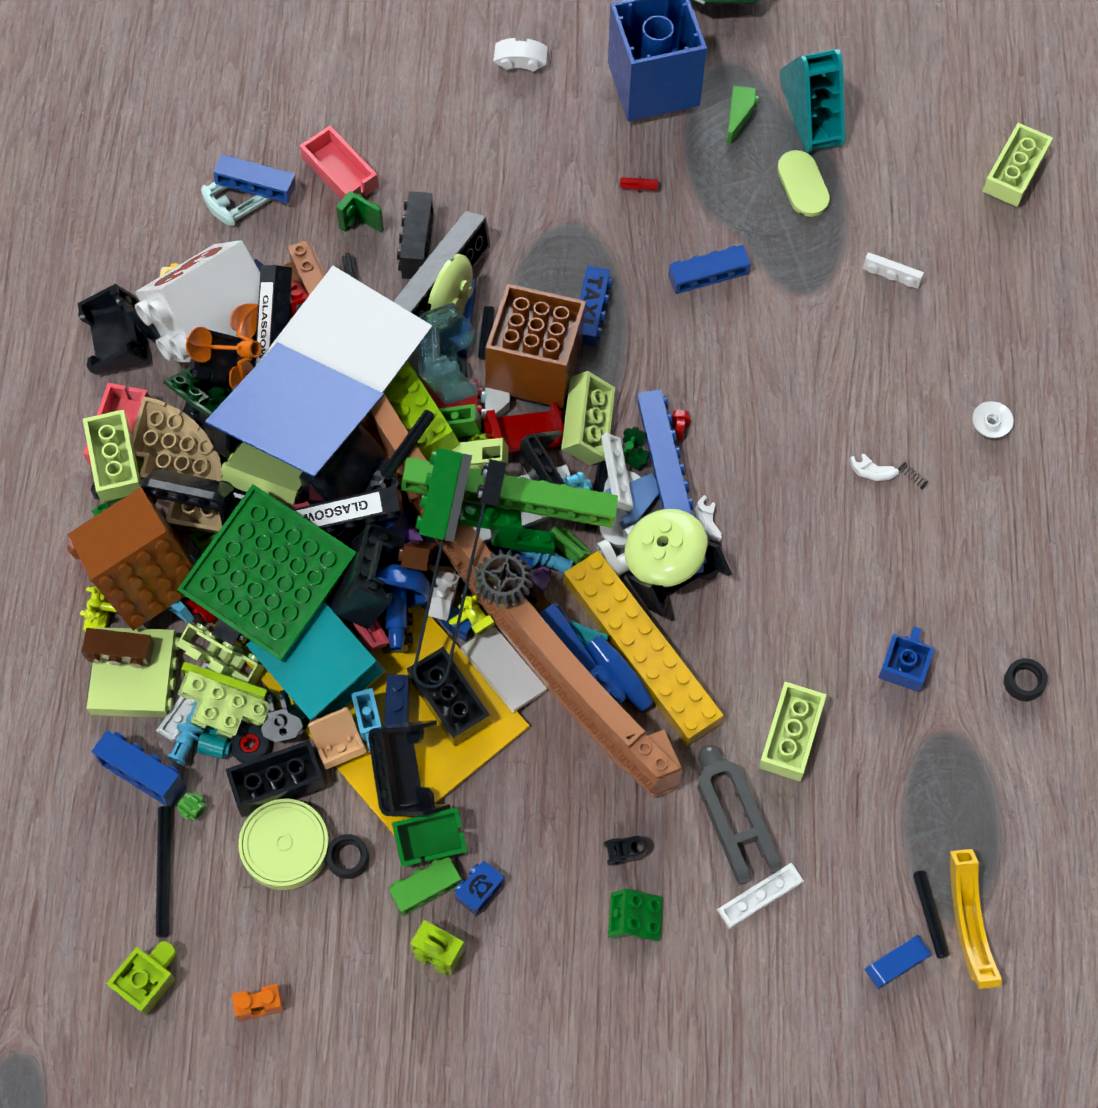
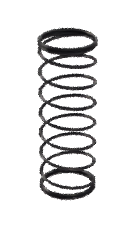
M904 462L898 470L900 471L905 466V464L907 466V463ZM924 481L920 488L923 489L927 483Z

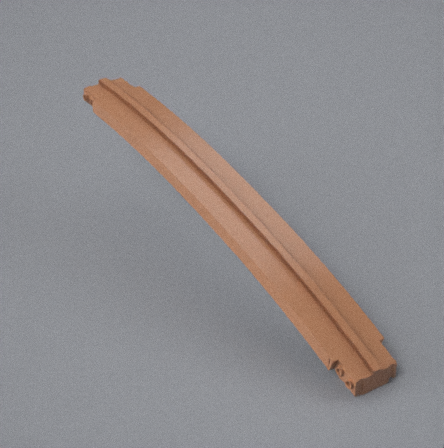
M306 240L288 246L291 262L285 263L284 266L292 267L291 282H298L305 292L310 295L323 279L325 273L313 245L309 246ZM385 394L361 421L383 449L385 459L389 461L408 434V431ZM417 445L413 447L407 458H420L427 461ZM406 459L396 471L399 474L397 477L398 481L403 479ZM405 491L407 500H409L413 509L419 516H422L424 508H421L420 504L423 494ZM457 524L454 542L444 540L442 552H444L462 580L466 582L476 531L473 527ZM479 537L468 588L473 595L477 596V600L487 614L491 616L499 630L574 720L625 773L627 772L641 788H644V791H647L648 794L655 798L675 790L674 786L680 784L682 767L664 729L646 736L645 730L589 673L525 596L523 602L517 599L516 606L508 603L507 609L504 607V604H500V607L497 608L496 602L489 605L487 604V599H481V593L476 592L477 586L474 585V579L476 578L474 572L479 570L477 565L478 563H483L484 556L491 559V552ZM433 538L440 547L441 539ZM505 573L504 578H503L502 581H501V586H502L503 581H504L505 578H506V573ZM486 581L490 588L495 591L498 590L497 586Z

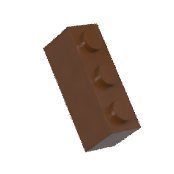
M415 539L411 540L403 548H400L398 561H401V567L427 571L435 565L438 544Z
M87 628L81 652L85 659L92 663L106 661L116 666L123 663L129 664L131 667L142 668V666H150L155 642L151 635Z

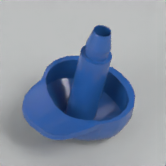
M390 564L377 568L375 577L385 581L383 588L387 594H393L392 601L386 608V631H389L388 640L391 650L399 651L403 649L404 631L407 630V606L412 608L427 603L430 585L426 574L422 570Z

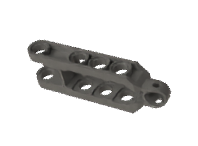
M704 746L698 756L702 773L698 780L697 789L737 883L741 885L751 880L739 847L752 842H756L762 858L764 857L770 873L781 870L779 857L740 766L725 759L723 760L720 751L715 746ZM722 773L731 778L736 790L735 796L740 799L744 809V817L748 818L751 829L733 835L710 781L713 775Z

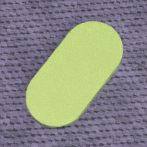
M799 150L789 151L782 155L778 162L777 171L793 209L808 217L822 214L828 206L830 196L812 156Z

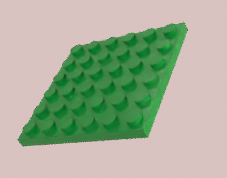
M252 484L177 590L283 662L343 577L357 552Z

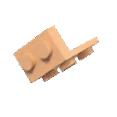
M349 708L340 709L308 724L326 770L367 753Z

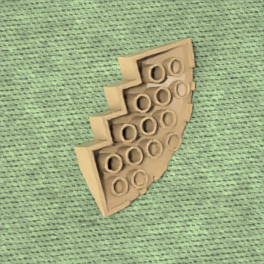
M143 396L132 434L136 460L144 461L140 477L144 479L154 469L165 468L177 473L221 481L223 476L220 473L222 463L205 431L192 418L176 407L163 401ZM157 499V503L164 507H169L166 520L175 529L191 532L218 533L222 527L219 511Z

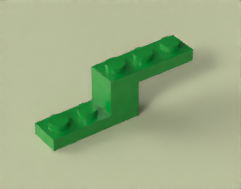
M462 503L458 525L478 527L482 506ZM485 506L481 528L490 529L491 546L547 554L554 552L553 532L522 528L520 511Z

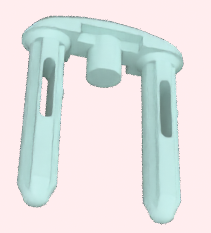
M213 182L208 186L203 185L201 188V194L208 209L218 220L228 226H234L235 221L272 200L256 195L233 210L228 211L226 208L231 204L225 195L217 200L214 198V195L228 187L217 185Z

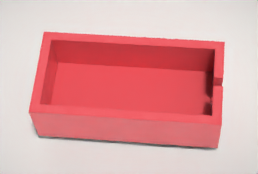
M330 125L300 145L302 160L340 200L349 191L366 197L379 188L377 173Z
M108 383L97 415L124 409L132 435L143 396L149 397V394L144 389L129 387L127 391L126 386ZM86 444L83 454L88 465H91L88 445Z

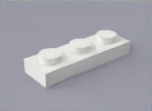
M869 252L863 265V269L872 274H878L889 280H895L908 287L917 289L924 273Z

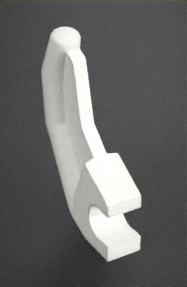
M861 454L860 459L862 462H857L854 456L850 457L851 467L860 477L874 481H886L899 475L898 469H895L893 466H877L865 454Z
M704 495L698 501L694 515H696V518L704 527L707 538L720 542L722 540V533L713 523L715 503L713 502L710 506L704 505L707 501V497Z

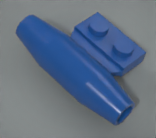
M600 635L586 645L597 664L589 673L618 704H621L626 699L642 712L654 702L637 673L622 655Z

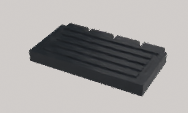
M209 330L212 335L211 345L237 346L238 343L244 341L239 337ZM211 349V358L208 361L196 362L191 359L189 369L193 370V378L230 386L229 375L231 369L238 366L237 362L245 357H241L236 350ZM252 357V360L248 361L254 368L255 357Z

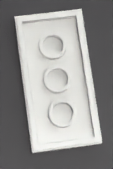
M495 626L461 646L460 650L512 713L546 692V686Z

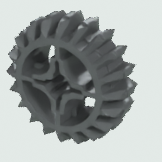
M501 550L497 556L492 552L490 554L491 559L484 556L483 563H478L477 565L479 570L474 572L476 577L474 585L477 586L476 592L481 593V599H487V604L489 605L496 602L497 608L500 607V604H504L506 609L509 606L508 603L516 606L517 599L523 602L524 595L529 596L530 594L528 588L533 587V582L531 581L533 573H530L531 566L526 565V559L519 560L520 555L517 553L512 556L510 550L507 552V555H503ZM510 567L515 569L521 577H517V574L511 573ZM505 573H506V578H505V580L503 581L502 586H501V581H502V579L504 578ZM486 581L497 586L498 590L495 591L490 588Z

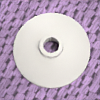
M988 401L980 404L975 409L972 421L975 429L983 436L1000 438L1010 432L1013 426V415L1005 405L995 401Z

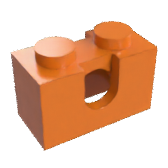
M278 984L261 987L262 991L256 993H249L246 990L231 994L236 1019L241 1022L284 1012L281 989ZM265 1007L263 1010L252 1011L255 1008Z

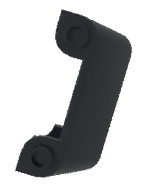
M117 284L77 303L80 320L91 327L95 356L88 357L87 368L95 375L143 366L151 360L146 335L128 315L130 311H136L135 304L139 300L135 295Z
M360 422L339 447L326 467H323L315 477L304 472L300 474L299 478L308 501L312 504L363 493L382 459H385V454L380 445Z

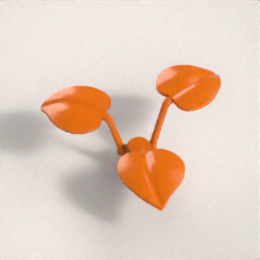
M242 304L233 310L230 317V326L233 330L237 331L236 336L244 340L238 343L237 346L211 345L212 335L205 327L194 328L186 339V351L190 358L196 362L208 361L211 358V349L236 350L241 357H245L237 362L238 366L233 367L230 371L229 383L232 390L253 369L252 364L248 360H252V357L260 356L262 351L261 344L252 339L257 328L258 304Z

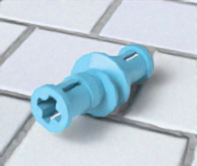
M509 548L511 551L516 550L524 554V556L532 558L533 566L541 562L542 566L545 565L548 568L562 572L563 576L564 572L570 569L573 564L572 559L561 557L555 552L547 554Z
M194 701V706L190 714H188L186 722L177 724L176 728L180 735L175 741L176 744L171 754L167 755L170 761L179 765L186 764L185 758L194 744L193 741H199L197 733L202 734L205 732L200 727L190 723L197 702Z

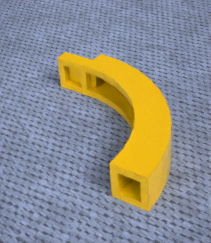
M973 849L950 851V877L954 914L960 945L972 981L975 980L978 989L1001 987L1002 978L993 960L982 919L978 883L979 862Z

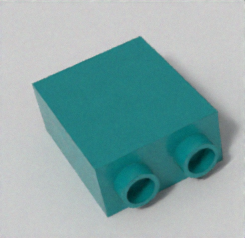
M326 601L283 662L252 641L246 644L311 721L345 708L353 701L351 693L367 689L387 671L344 621L332 611V608Z

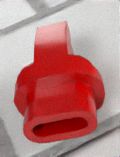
M674 410L671 416L673 423L671 426L675 428L676 439L682 441L684 429L690 426L691 418L688 411Z
M187 598L184 601L190 613L197 614L202 620L211 624L216 618L191 599Z

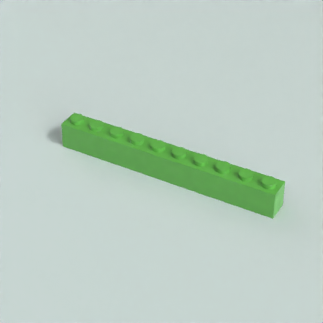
M406 457L401 490L427 495L429 486H425L427 473H432L433 465L429 464V461H424L420 458ZM469 469L463 496L464 502L483 504L479 502L480 498L476 497L478 484L483 485L484 476L481 475L482 469ZM505 474L498 506L486 505L612 528L616 518L618 495H613L609 492L591 491L588 488H574L566 484H552L543 480L535 481L526 477L507 476Z

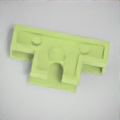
M503 438L461 442L459 446L451 450L472 455L470 469H482L483 462L487 463L488 459L506 462V469H508L509 447Z
M199 622L197 625L188 623L176 646L185 650V654L197 661L201 658L204 659L203 662L209 664L208 667L217 673L252 685L256 684L265 667L254 654L249 653V655H246L242 652V647L232 646L228 642H224L211 635L212 632L209 631V628ZM196 631V634L210 641L206 650L191 642ZM245 661L255 665L249 676L240 671Z
M192 671L185 674L177 694L197 702L190 720L191 724L203 729L208 725L217 729L216 734L229 739L236 735L241 721L257 727L262 725L269 710L268 702Z

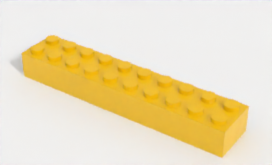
M599 551L564 572V584L600 632L609 635L608 643L622 655L641 678L654 700L653 703L686 747L722 724L724 716Z

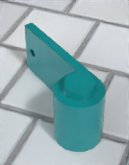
M207 725L205 733L200 735L197 754L224 759L225 756L230 755L232 743H230L229 738L216 734L217 729Z

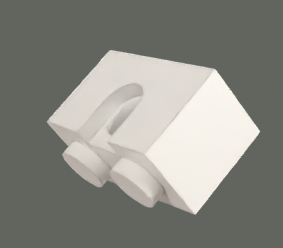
M439 571L428 616L448 620L457 593L459 575Z

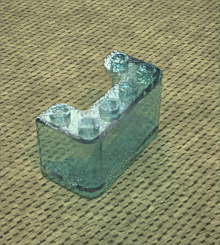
M454 303L422 313L419 318L433 327L418 345L419 376L446 404L478 395L477 383L471 378L467 379L460 371L458 364V351L470 347L475 341L474 327Z

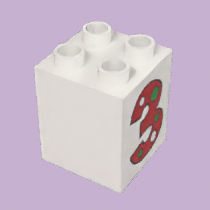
M242 240L213 244L135 291L140 302L135 304V309L146 325L149 326L152 323L155 325L161 336L156 340V345L165 359L170 361L174 358L176 362H190L191 358L186 351V339L194 328L205 327L208 330L237 337V331L233 330L230 326L231 314L236 307L242 304H258L260 272Z

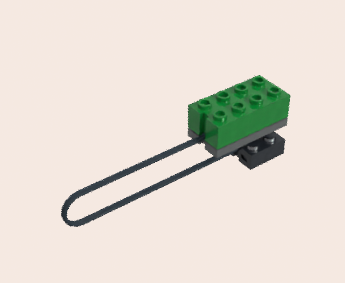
M437 448L436 452L432 451L429 464L433 465L432 473H427L425 486H429L427 495H422L420 507L424 508L422 516L418 515L415 529L419 530V535L441 539L413 667L415 680L421 686L429 689L440 687L448 678L486 504L498 506L507 466L506 462L488 459L487 463L483 462L481 475L484 476L483 485L478 484L476 497L480 498L479 502L483 504L446 674L440 683L427 685L417 676V664L444 540L454 542L472 455Z

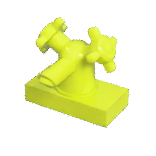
M96 586L87 587L86 591L92 592V595L87 602L88 609L80 611V615L86 618L83 630L86 632L87 628H107L111 612L117 611Z
M476 595L472 597L466 596L460 623L468 618L472 624V631L477 637L495 626L491 616H486L477 604ZM458 615L448 621L449 625H456Z

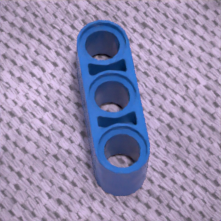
M917 935L864 970L876 988L880 989L926 960L932 954L920 936Z

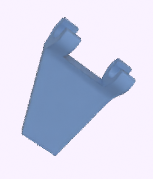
M652 473L629 482L633 509L629 512L626 511L627 515L621 517L622 521L619 522L622 530L636 524L659 495L656 479ZM611 488L605 490V492L611 493Z

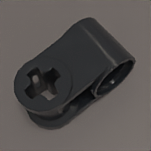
M641 836L615 838L604 842V847L607 848L609 860H607V864L609 866L640 861L647 855V842ZM635 844L643 846L641 852H634L631 848Z

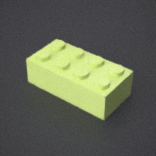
M1017 123L988 175L982 192L1018 207L1046 156L1053 138Z
M589 371L570 377L561 450L588 465H592L605 460L601 436L604 433L610 434L615 387Z
M124 409L84 418L83 424L95 488L101 502L126 497L140 488L141 481L130 425Z
M784 682L758 767L759 769L801 781L827 694Z

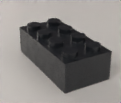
M409 191L408 199H404L405 215H402L401 221L403 232L399 234L401 248L397 249L398 271H401L402 279H411L429 256L434 220L432 193Z
M444 647L418 662L417 676L423 683L435 685L443 680L450 656ZM453 660L446 682L435 689L425 688L415 680L413 675L414 665L407 668V674L411 683L453 746H456L491 724L490 714Z
M310 740L225 769L241 817L250 815L254 810L267 802L277 799H296L326 788Z

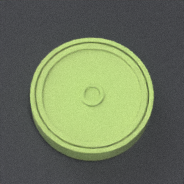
M277 799L261 805L249 815L242 826L238 847L242 863L255 881L270 889L291 890L304 886L321 872L326 864V853L330 840L325 823L315 809L298 800Z

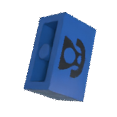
M484 860L480 865L478 863L475 864L469 872L470 877L465 882L462 880L454 890L456 892L454 894L455 900L475 916L479 914L505 883L504 876Z

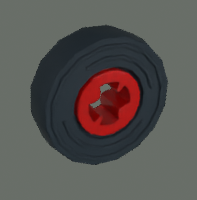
M254 725L238 729L236 735L231 739L232 753L241 763L267 755L270 750V740L263 736L260 727ZM248 741L253 742V749H248Z

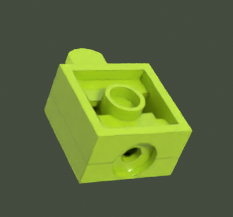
M423 920L410 943L412 953L415 955L414 958L423 964L429 962L434 965L433 969L442 975H446V973L453 975L466 952L462 940L426 920Z
M162 941L158 943L148 956L136 947L106 984L133 1007L147 1016L176 980L166 970L177 956L175 948L170 943Z

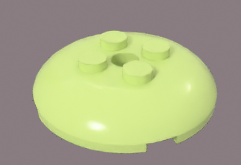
M455 254L453 261L448 260L433 285L428 301L429 304H432L431 311L427 313V323L433 326L432 330L441 331L450 327L459 316H462L465 305L473 293L472 266L469 259L462 254Z
M662 509L652 512L639 520L627 537L625 543L627 566L638 580L650 585L669 587L680 584L692 577L702 566L708 547L707 534L699 520L685 511ZM662 543H668L666 546L661 547Z

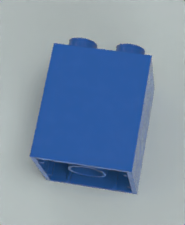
M623 0L610 3L608 65L627 121L700 106L707 47L690 0Z

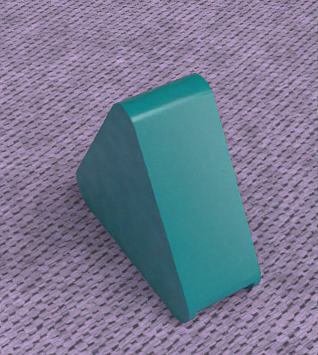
M832 49L799 56L781 68L779 76L803 148L808 153L816 149L836 145L842 146L845 144L843 60L839 49Z

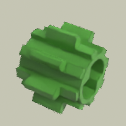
M191 792L186 793L177 805L180 815L187 821L189 819L193 821L198 820L207 808L203 800L204 798L197 792L194 794Z

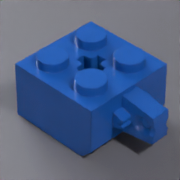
M914 626L910 637H903L893 633L878 678L917 692L920 691L935 648L923 644V641L919 640L921 628Z

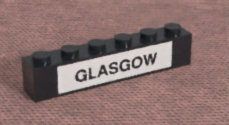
M261 265L256 341L261 344L262 351L260 356L255 357L254 367L260 362L259 360L289 323L292 267L279 265Z
M396 486L292 509L330 535L336 534L339 530L352 531L357 529V526L369 523L378 524L379 521L383 520L396 521L399 517L405 516L401 491Z

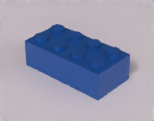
M107 730L91 751L99 764L171 809L186 789L183 782L184 778L179 775L180 771L172 765L166 767L161 764L162 760L154 754L148 756L138 744L134 742L132 745L125 741L126 738L118 732L113 734Z

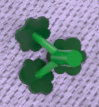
M636 426L632 429L626 428L623 432V442L626 443V448L623 449L625 464L627 463L626 458L629 457L630 453L628 463L634 469H638L642 465H646L647 459L650 457L649 451L644 450V448L634 450L637 445H643L646 434L644 431H639V428Z

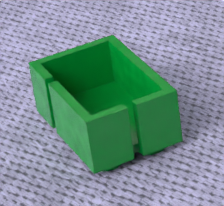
M458 807L427 816H417L392 822L401 867L421 863L420 857L423 856L425 861L467 852L463 831H457V828L462 827Z

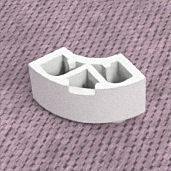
M516 38L505 39L495 43L494 62L505 70L523 68L534 72L546 65L548 46L532 39H527V42L516 41Z

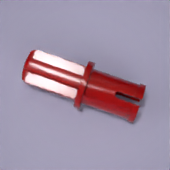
M641 176L639 178L621 177L620 188L635 189L638 192L640 190L657 191L658 179L641 178Z

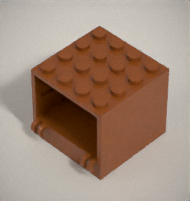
M507 284L486 345L485 387L510 393V396L547 405H552V403L556 402L558 407L563 408L569 391L570 377L574 374L582 348L586 301Z
M142 487L68 533L74 548L72 549L68 545L67 550L74 559L81 560L90 580L133 631L186 597L177 589L195 563L179 536Z

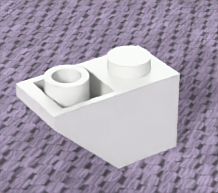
M485 387V391H482L481 403H485V409H482L481 421H483L488 410H495L496 417L503 416L509 410L510 393Z

